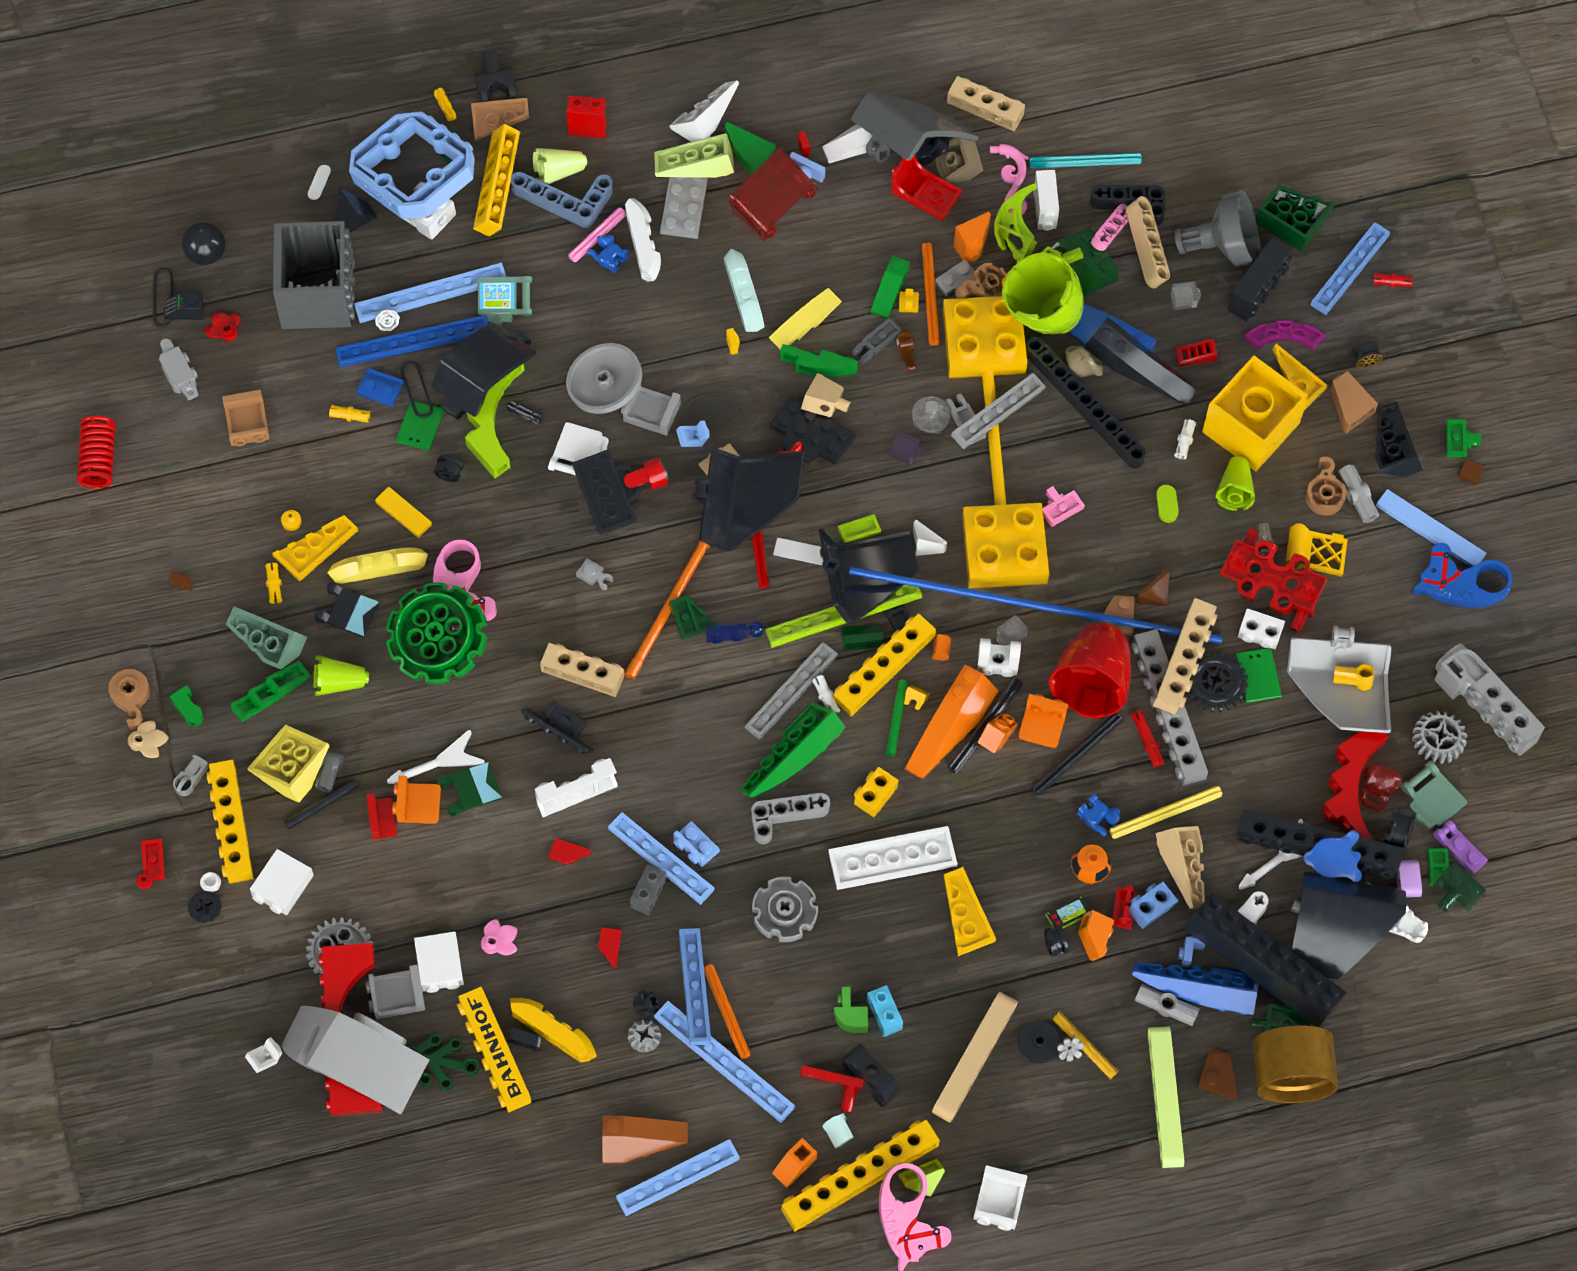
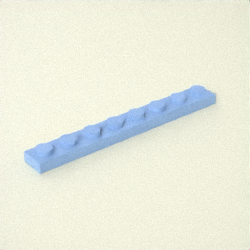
M502 263L357 302L354 303L359 322L363 323L376 319L377 314L384 309H392L399 313L478 291L479 277H506Z
M669 1001L654 1015V1018L780 1123L794 1110L795 1105L713 1037H711V1044L689 1045L687 1016Z

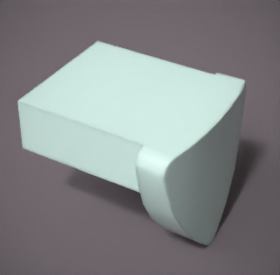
M844 1113L829 1119L822 1126L835 1148L842 1146L853 1138L845 1122L847 1118Z

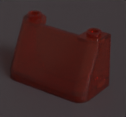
M779 149L733 192L728 203L732 212L765 241L775 235L776 222L801 198L805 200L814 197L818 188L790 156L782 149Z

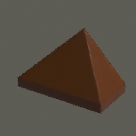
M1165 570L1138 594L1136 602L1139 605L1167 606L1169 571Z

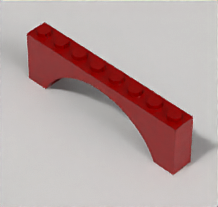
M372 943L322 947V953H319V966H323V974H320V986H324V994H321L322 1007L341 1012L344 1000L354 984L363 975L375 968L374 946ZM325 1077V1088L329 1090L330 1098H326V1108L332 1116L383 1112L382 1104L330 1077Z

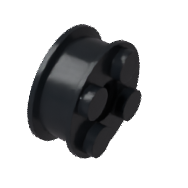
M1401 807L1398 808L1397 812L1393 811L1389 822L1393 825L1390 832L1386 831L1383 843L1404 848V855L1412 835L1417 812L1410 814L1401 811Z

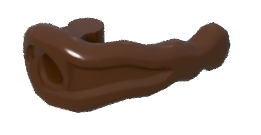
M902 331L896 337L900 358L904 361L907 371H915L917 366L912 354L914 339L910 332Z

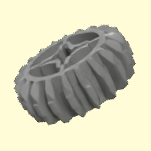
M1437 710L1435 715L1429 712L1427 717L1423 715L1420 721L1416 722V727L1412 731L1414 734L1412 741L1416 742L1414 748H1420L1418 754H1425V760L1430 757L1433 763L1436 760H1439L1440 764H1443L1445 760L1450 763L1452 758L1457 759L1459 754L1463 753V747L1467 744L1465 740L1467 733H1464L1465 726H1459L1461 720H1454V714L1448 717L1447 711L1440 715L1439 710ZM1439 725L1438 728L1426 729L1430 726ZM1439 732H1441V734H1440L1441 740H1440V742L1438 743V741H1439L1438 735H1439ZM1442 746H1452L1448 749H1440Z

